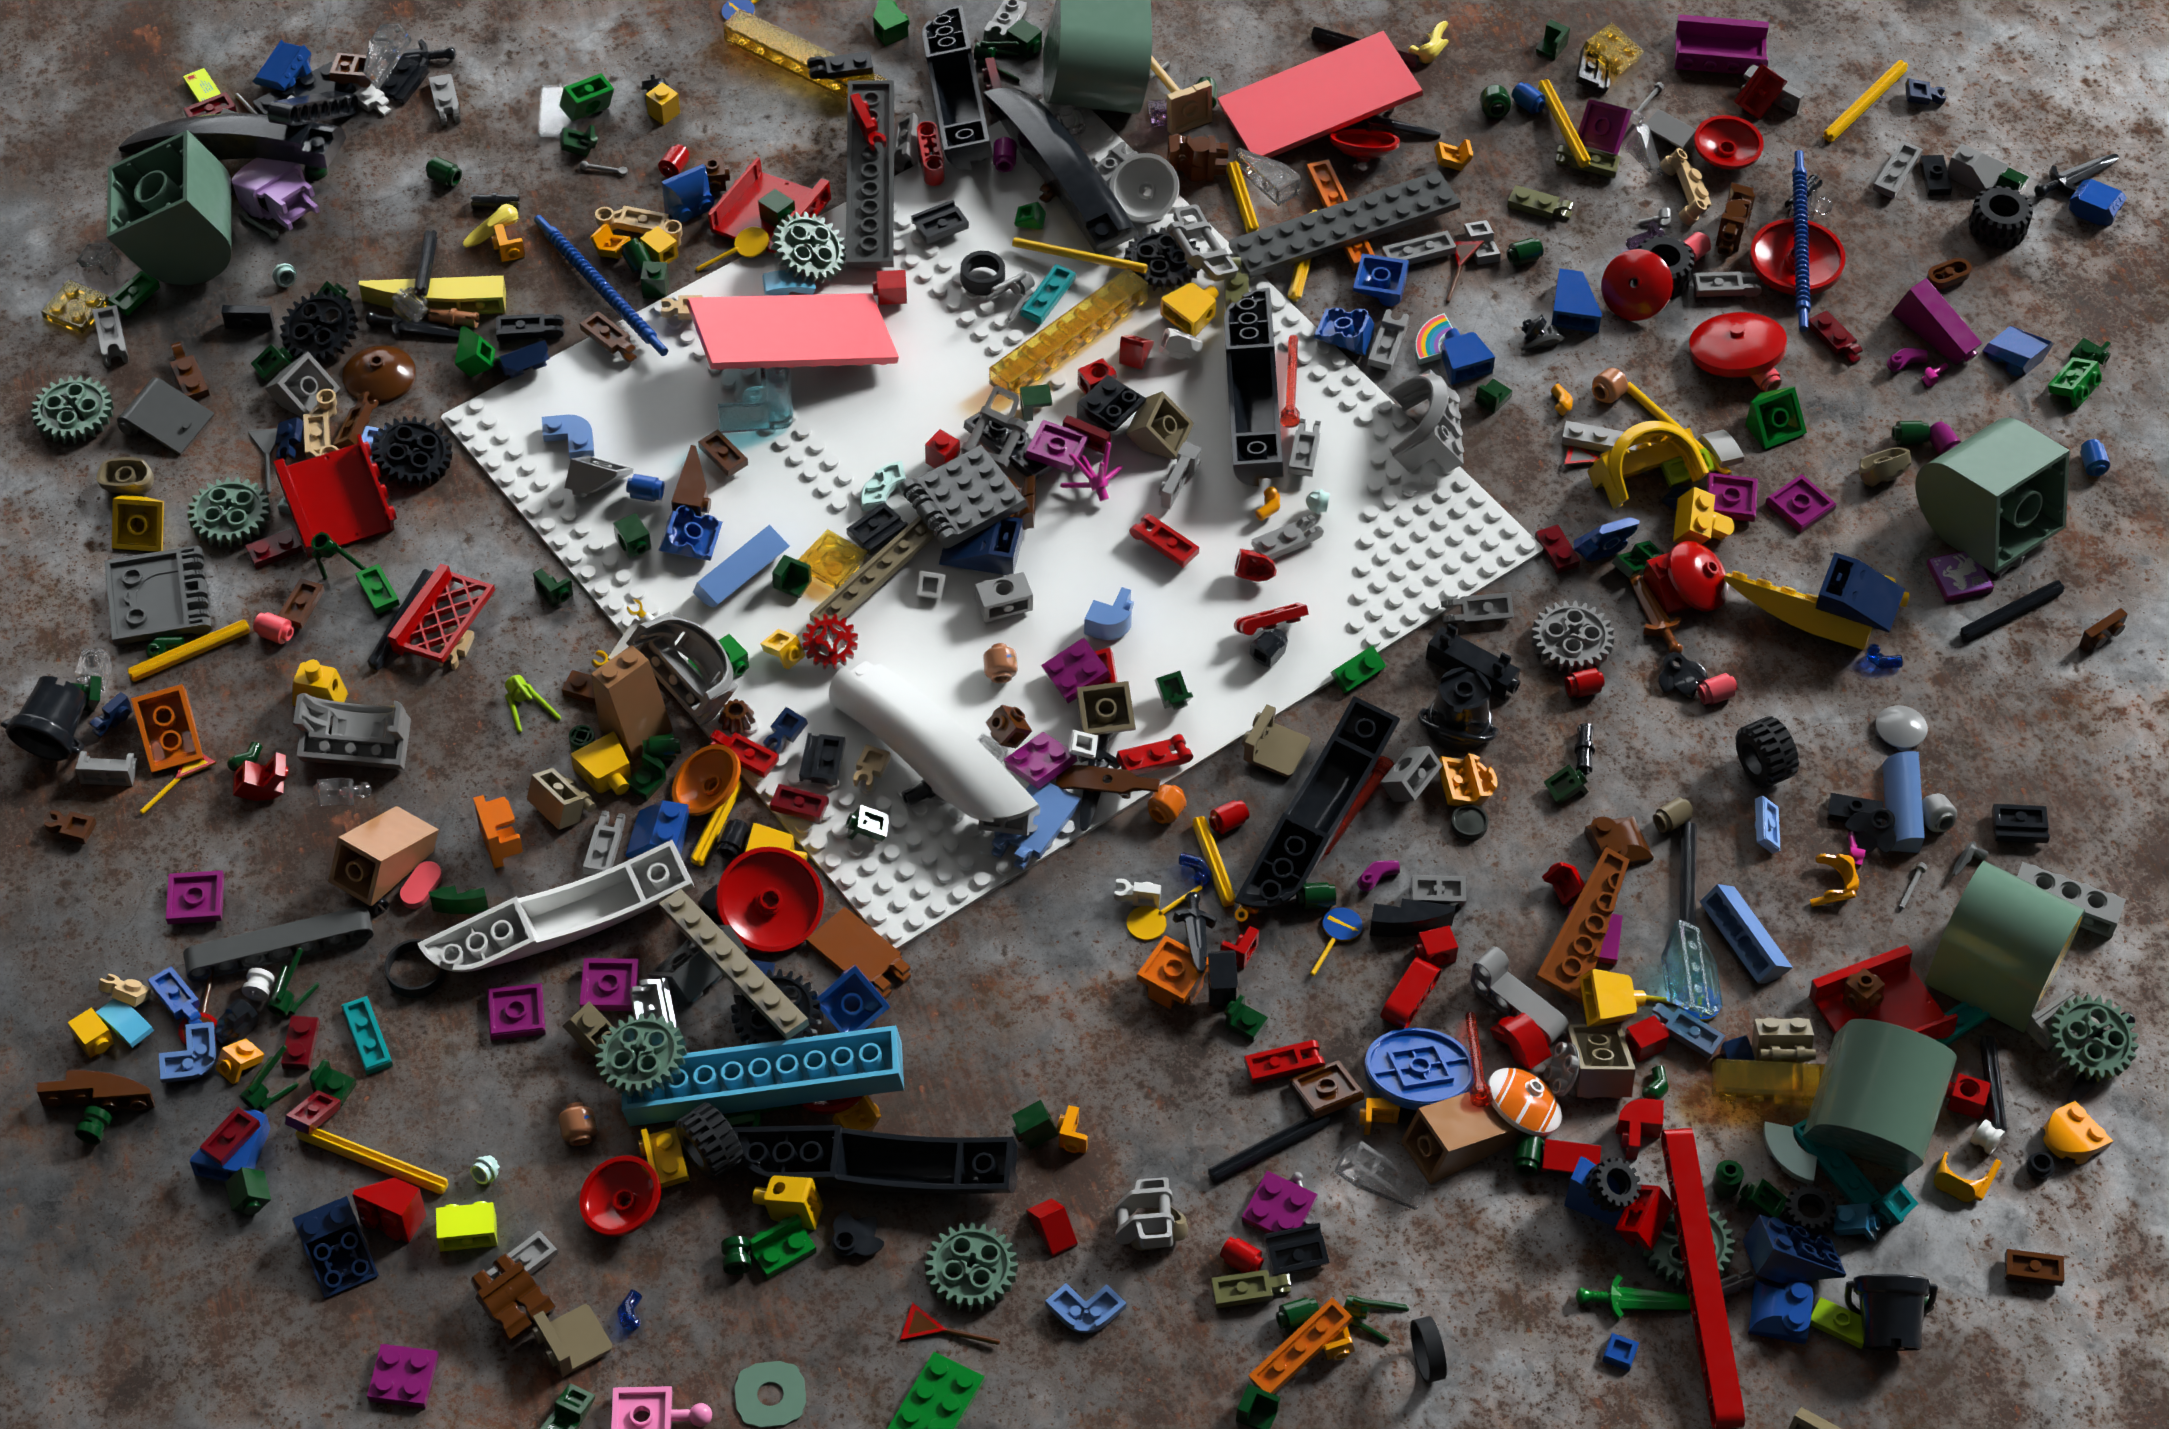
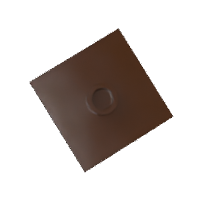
M1339 1060L1290 1079V1087L1314 1119L1364 1100L1363 1090Z

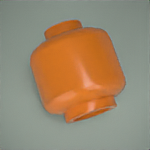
M1167 784L1159 786L1158 792H1154L1147 803L1150 816L1156 822L1162 824L1176 821L1187 805L1182 789L1176 785L1171 786Z

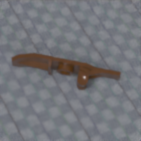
M1072 765L1057 776L1055 783L1062 789L1089 790L1090 793L1094 791L1118 793L1122 798L1129 799L1134 791L1158 792L1160 779L1137 777L1129 770ZM1105 780H1112L1110 783H1104Z

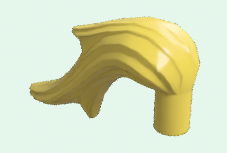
M1440 22L1431 33H1427V37L1430 39L1429 43L1422 45L1420 48L1412 45L1409 47L1408 52L1418 55L1422 63H1431L1449 42V40L1441 38L1448 26V22Z
M509 204L501 205L495 213L465 238L463 246L472 247L495 234L494 225L503 224L505 227L516 223L519 219L517 209Z

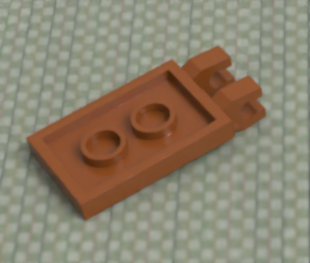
M843 907L806 938V945L841 974L855 964L884 999L892 994V991L889 989L891 983L882 976L884 973L889 971L903 984L911 978V974L908 972L911 970L910 966L902 960L901 952L846 907Z

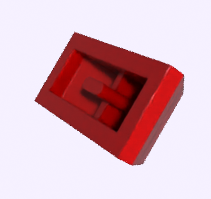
M1134 335L1121 336L1119 364L1142 370L1154 341Z
M1051 1198L1026 1210L1052 1257L1078 1246L1068 1214L1063 1205Z

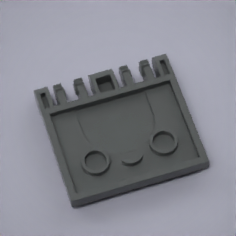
M982 445L971 449L917 479L909 478L899 486L900 492L910 503H913L912 507L927 527L934 531L933 535L937 537L943 548H950L1027 507L1024 497Z
M200 546L104 560L111 635L114 646L188 633L202 635L212 630L209 618L210 612L205 609L208 608L209 601L207 600L206 576L201 570L203 569L204 560L203 550Z

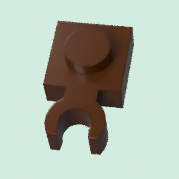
M51 810V818L57 821L54 823L45 822L44 826L50 833L59 832L60 837L63 839L86 844L97 823L95 817L70 811L68 816L64 817L61 812Z

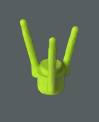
M513 675L507 679L504 686L508 693L505 695V698L509 703L518 733L522 732V728L514 703L515 700L522 702L526 699L531 700L533 697L556 720H561V716L534 691L530 684L526 683L521 675Z

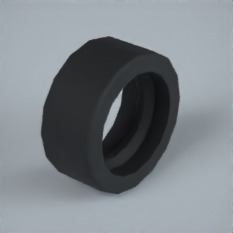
M981 250L972 252L964 257L960 267V281L963 288L969 293L979 296H987L993 293L992 287L1005 281V263L1003 259L996 253ZM986 267L993 269L997 274L991 278L978 279L971 276L969 272L976 268Z

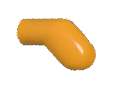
M1556 384L1551 389V394L1559 401L1555 405V410L1561 416H1564L1568 410L1571 411L1573 398L1560 384Z
M1268 487L1264 490L1265 505L1255 511L1259 521L1267 519L1280 509V494L1277 493L1275 487Z
M1240 905L1235 911V918L1240 922L1248 919L1249 913L1257 914L1259 908Z

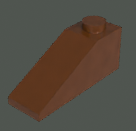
M691 445L671 505L672 511H676L678 507L685 505L694 510L695 516L702 517L710 511L711 498H708L707 486L697 448L695 445Z

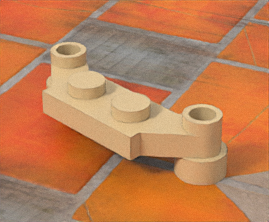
M1677 148L1670 156H1666L1660 162V166L1670 176L1677 172L1689 204L1679 212V217L1684 224L1693 226L1699 220V215L1712 204L1708 197L1709 193L1702 181L1701 173L1686 160L1688 158L1687 154L1682 149Z
M623 206L622 209L613 211L609 207H601L595 212V219L599 228L603 224H608L612 232L615 229L645 234L659 226L677 241V247L681 245L682 224L677 220H669V214Z
M331 389L320 390L316 395L317 405L309 414H303L306 458H313L339 450L336 446L331 445L329 418L337 413V398L335 392Z

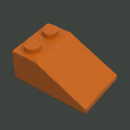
M183 684L131 698L152 773L204 759L193 712Z

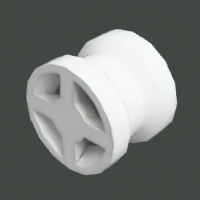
M262 968L249 969L246 976L248 981L244 983L242 993L253 1000H267L270 993L268 988L272 986L275 979L273 974Z
M1986 1119L1974 1133L1971 1143L1982 1146L1984 1151L1990 1155L2003 1139L2005 1131L1992 1127L1991 1122Z

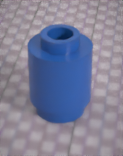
M1520 82L1512 91L1511 97L1514 99V102L1531 114L1538 113L1545 107V95L1528 83Z
M2097 439L2087 440L2081 445L2080 455L2086 473L2091 476L2105 474L2110 468V462L2104 445Z
M634 474L632 478L627 480L626 492L630 493V498L650 502L661 501L665 483L659 480L658 477Z

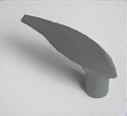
M1551 325L1547 328L1548 335L1521 347V351L1531 348L1548 347L1562 341L1564 337L1558 333L1555 325Z
M1975 841L1968 843L1954 866L1953 877L1962 871L1965 865L1971 861L1972 856L1985 861L1988 851L1976 847Z

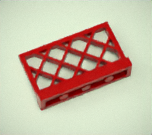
M440 563L387 637L393 653L403 655L406 651L444 663L494 593V585L451 572L448 565ZM455 582L464 585L462 588L449 591ZM479 589L484 591L482 595L471 598L469 594ZM467 594L468 600L456 604L453 603L452 598ZM450 600V606L436 610L440 602ZM471 606L468 614L458 617L456 611ZM454 612L455 618L440 622V616ZM434 618L437 619L438 624L423 628L426 621ZM458 625L455 632L447 635L444 634L443 629ZM441 631V637L427 641L426 635ZM423 636V643L411 645L413 639ZM445 643V647L440 654L430 650L431 647Z

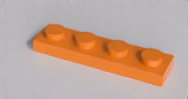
M1332 1297L1248 1375L1249 1379L1259 1389L1275 1394L1324 1348V1345L1329 1344L1353 1321V1317Z

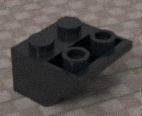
M1107 375L1077 403V418L1096 427H1101L1108 432L1116 431L1146 402V398L1110 375Z

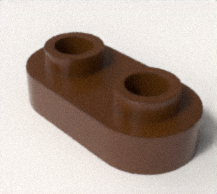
M1954 258L1931 267L1926 278L1936 289H1945L1967 280L1972 266L1963 258Z

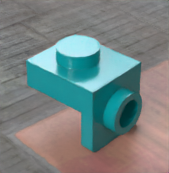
M1898 1182L1873 1205L1878 1210L1877 1214L1884 1223L1894 1226L1901 1224L1905 1220L1904 1217L1919 1203L1903 1184Z

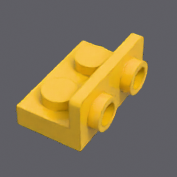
M676 1127L650 1135L647 1129H642L643 1139L638 1140L642 1157L647 1156L648 1163L656 1171L661 1189L690 1181L682 1146L676 1133Z

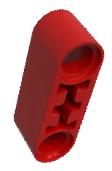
M924 121L917 126V148L923 178L926 184L939 186L945 180V169L938 128L935 123Z
M1416 957L1385 1003L1380 1018L1401 1029L1408 1028L1437 984L1442 969Z

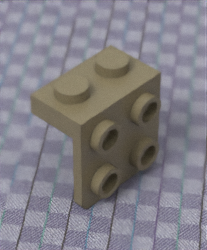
M1266 704L1262 713L1258 712L1256 714L1251 732L1247 731L1243 737V760L1290 778L1309 748L1311 739L1308 736L1276 724V708Z
M587 1304L581 1305L551 1322L544 1311L533 1316L535 1327L532 1328L533 1335L538 1344H544L547 1349L545 1355L552 1367L556 1366L562 1377L612 1351L611 1341L591 1307Z

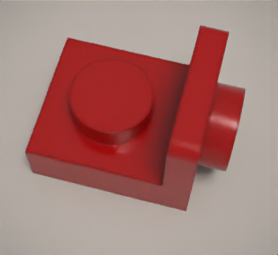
M1249 926L1244 935H1239L1235 945L1223 940L1220 945V951L1235 950L1236 966L1244 969L1258 946L1259 930Z

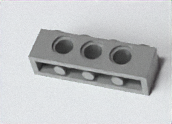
M2022 862L2017 877L2085 909L2079 927L2112 938L2126 899L2114 893H2107L2096 889L2086 883L2071 880L2061 874L2046 871L2036 865Z

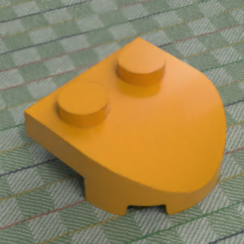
M1468 753L1464 759L1441 756L1439 761L1443 766L1440 768L1439 774L1447 804L1453 806L1467 804L1480 806L1485 803L1497 788V777L1491 767L1487 769L1479 762L1480 757Z
M2076 1101L2056 1109L2043 1126V1129H2045L2043 1141L2050 1151L2061 1159L2065 1156L2076 1159L2075 1164L2086 1163L2092 1155L2107 1149L2113 1142L2104 1129Z

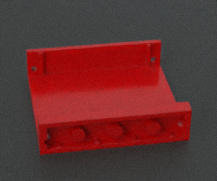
M757 157L746 168L740 178L735 180L727 193L722 195L714 208L710 209L708 213L710 230L713 233L735 240L737 235L746 228H762L769 237V245L765 251L775 254L776 250L771 249L774 243L771 241V238L774 235L775 227L760 218L758 200L776 189L794 200L795 210L790 216L793 217L795 212H798L800 216L807 212L809 218L814 213L817 217L831 200L829 181L821 178L811 189L763 173L761 160Z
M361 434L357 435L358 444L286 466L283 458L274 461L277 478L308 558L312 557V552L314 551L311 546V540L320 532L327 533L334 542L343 547L395 530L394 520L397 519L393 505L388 506L386 499L389 498L386 486L385 484L380 485L378 477H381L376 462L371 463L369 456H372L368 441L363 442Z
M1908 945L1813 979L1811 983L1809 997L1834 1034L1849 1020L1869 1019L1901 1026L1934 1040L1944 1039L1955 1032L1958 1016L1957 1014L1945 1016L1910 966L1913 952ZM1863 968L1877 975L1885 983L1883 1002L1864 1018L1842 1002L1846 979L1851 974L1856 975Z

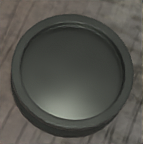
M1462 805L1452 814L1451 829L1457 837L1463 840H1478L1487 832L1488 815L1482 808L1476 805Z

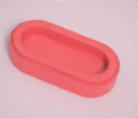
M426 861L415 868L400 890L401 901L405 907L410 909L420 908L430 898L429 892L434 891L442 880L441 868L437 863Z

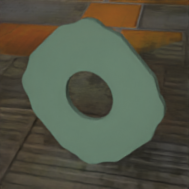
M782 1361L755 1363L749 1368L743 1369L739 1373L735 1384L736 1410L745 1424L758 1428L786 1426L800 1419L807 1402L805 1380L798 1367ZM768 1383L779 1385L784 1393L782 1400L773 1406L762 1404L757 1396L759 1389Z

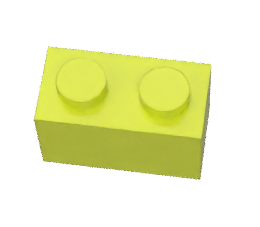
M478 1201L470 1205L459 1206L449 1204L436 1208V1231L440 1252L497 1246V1221L494 1203Z

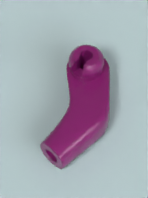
M1903 348L1888 359L1887 367L1893 372H1898L1911 363H1926L1927 350Z
M1399 861L1372 862L1358 878L1357 884L1359 889L1365 892L1371 891L1381 878L1400 874Z

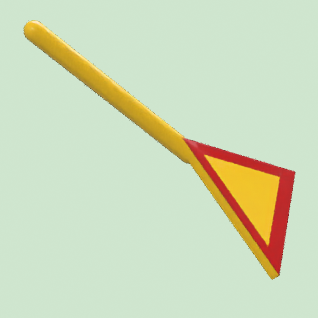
M203 754L204 759L180 765L176 777L140 810V814L146 813L182 778L213 766L217 762Z

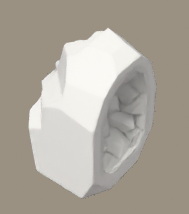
M1167 328L1160 341L1159 351L1164 355L1181 360L1186 356L1192 357L1201 352L1203 344L1200 339L1190 334Z

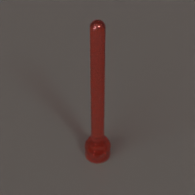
M1290 335L1288 339L1286 407L1280 413V423L1287 428L1296 427L1300 422V412L1295 407L1298 337L1296 335Z
M1380 756L1372 770L1373 774L1362 788L1324 855L1331 853L1379 782L1394 766V762L1391 759Z
M1470 1011L1465 1015L1474 1081L1469 1090L1470 1101L1474 1106L1485 1107L1493 1100L1492 1089L1485 1083L1476 1014Z

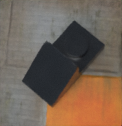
M1235 950L1208 951L1209 1006L1228 1005L1231 1001L1235 1002L1236 988H1238Z

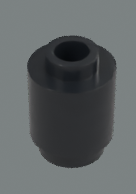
M734 819L726 822L717 842V853L721 857L734 860L742 854L751 833L744 821Z

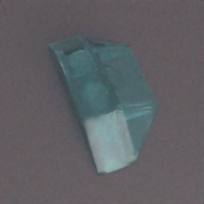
M1678 919L1674 923L1661 956L1666 998L1668 1002L1710 1018L1723 1007L1717 964L1708 945L1701 937L1703 934L1700 928Z

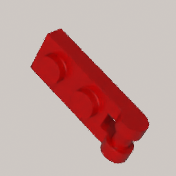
M1149 513L1141 518L1139 524H1134L1129 529L1134 539H1141L1182 568L1199 554V546Z
M1297 602L1236 619L1234 629L1239 633L1249 636L1253 635L1257 628L1262 627L1263 630L1278 627L1277 623L1299 622L1302 616L1309 615L1307 605Z
M1177 734L1168 740L1120 750L1117 752L1116 759L1121 769L1129 770L1134 775L1186 764L1193 759V754L1189 748H1186V741L1183 735Z
M1316 1040L1292 1044L1244 1057V1063L1252 1084L1312 1071L1326 1065L1324 1058L1318 1053L1320 1048ZM1302 1055H1306L1309 1058L1303 1059Z

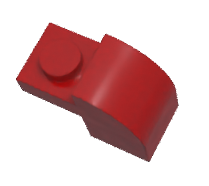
M276 752L265 766L245 760L234 773L233 795L253 801L272 800L281 796L284 792V780L288 774L286 755Z
M1521 1013L1516 1017H1504L1497 1025L1490 1028L1493 1038L1508 1044L1515 1063L1532 1069L1552 1056L1541 1029L1525 1013Z
M1636 1099L1626 1104L1621 1110L1615 1134H1622L1621 1148H1626L1625 1159L1637 1160L1640 1149V1136L1660 1138L1663 1127L1664 1100Z

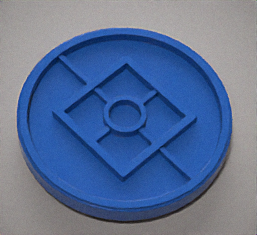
M1402 1028L1383 1034L1370 1045L1365 1057L1364 1072L1369 1085L1382 1098L1397 1106L1418 1110V1108L1470 1092L1474 1084L1475 1063L1469 1051L1460 1042L1444 1033L1425 1028Z

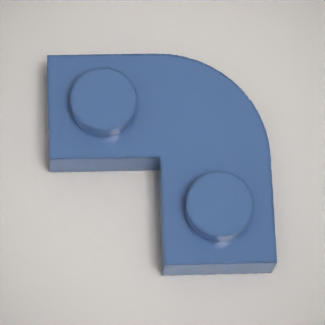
M570 414L542 417L544 442L568 440L570 459L595 456L592 428L587 420Z
M214 1022L185 1025L187 1050L159 1053L161 1083L197 1079L205 1075L212 1068L216 1059Z
M1067 1283L1045 1300V1306L1071 1330L1080 1333H1092L1104 1328L1126 1309L1127 1304L1107 1284L1087 1301L1083 1300Z

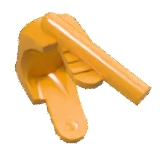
M1830 854L1817 855L1815 857L1816 862L1835 868L1841 874L1845 885L1844 890H1828L1824 893V896L1810 899L1811 907L1855 898L1859 888V878L1856 873L1854 858L1843 854H1837L1836 856Z
M1945 1151L1934 1176L1935 1186L1963 1202H1970L1973 1199L1982 1201L2002 1162L1996 1159L1989 1172L1982 1179L1975 1181L1967 1180L1957 1176L1948 1168L1946 1164L1948 1152Z

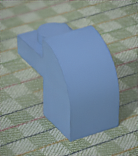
M1121 587L1113 606L1093 600L1084 619V634L1102 640H1114L1124 636L1131 628L1132 609L1134 606V601H1131V590Z

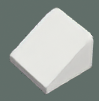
M919 571L916 596L941 600L946 575Z
M1073 730L1068 740L1069 753L1095 759L1098 736Z

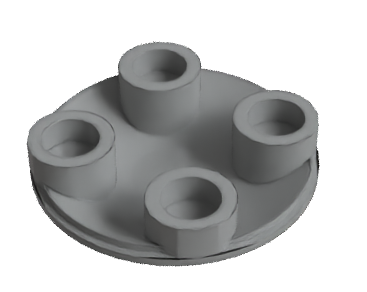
M1901 705L1890 706L1882 710L1877 716L1875 734L1902 752L1910 751L1912 747L1919 745L1926 738L1928 727L1924 717L1910 707Z
M1557 1043L1551 1065H1548L1544 1070L1543 1079L1549 1082L1550 1089L1557 1097H1562L1570 1091L1578 1074L1580 1057L1578 1048L1573 1043Z

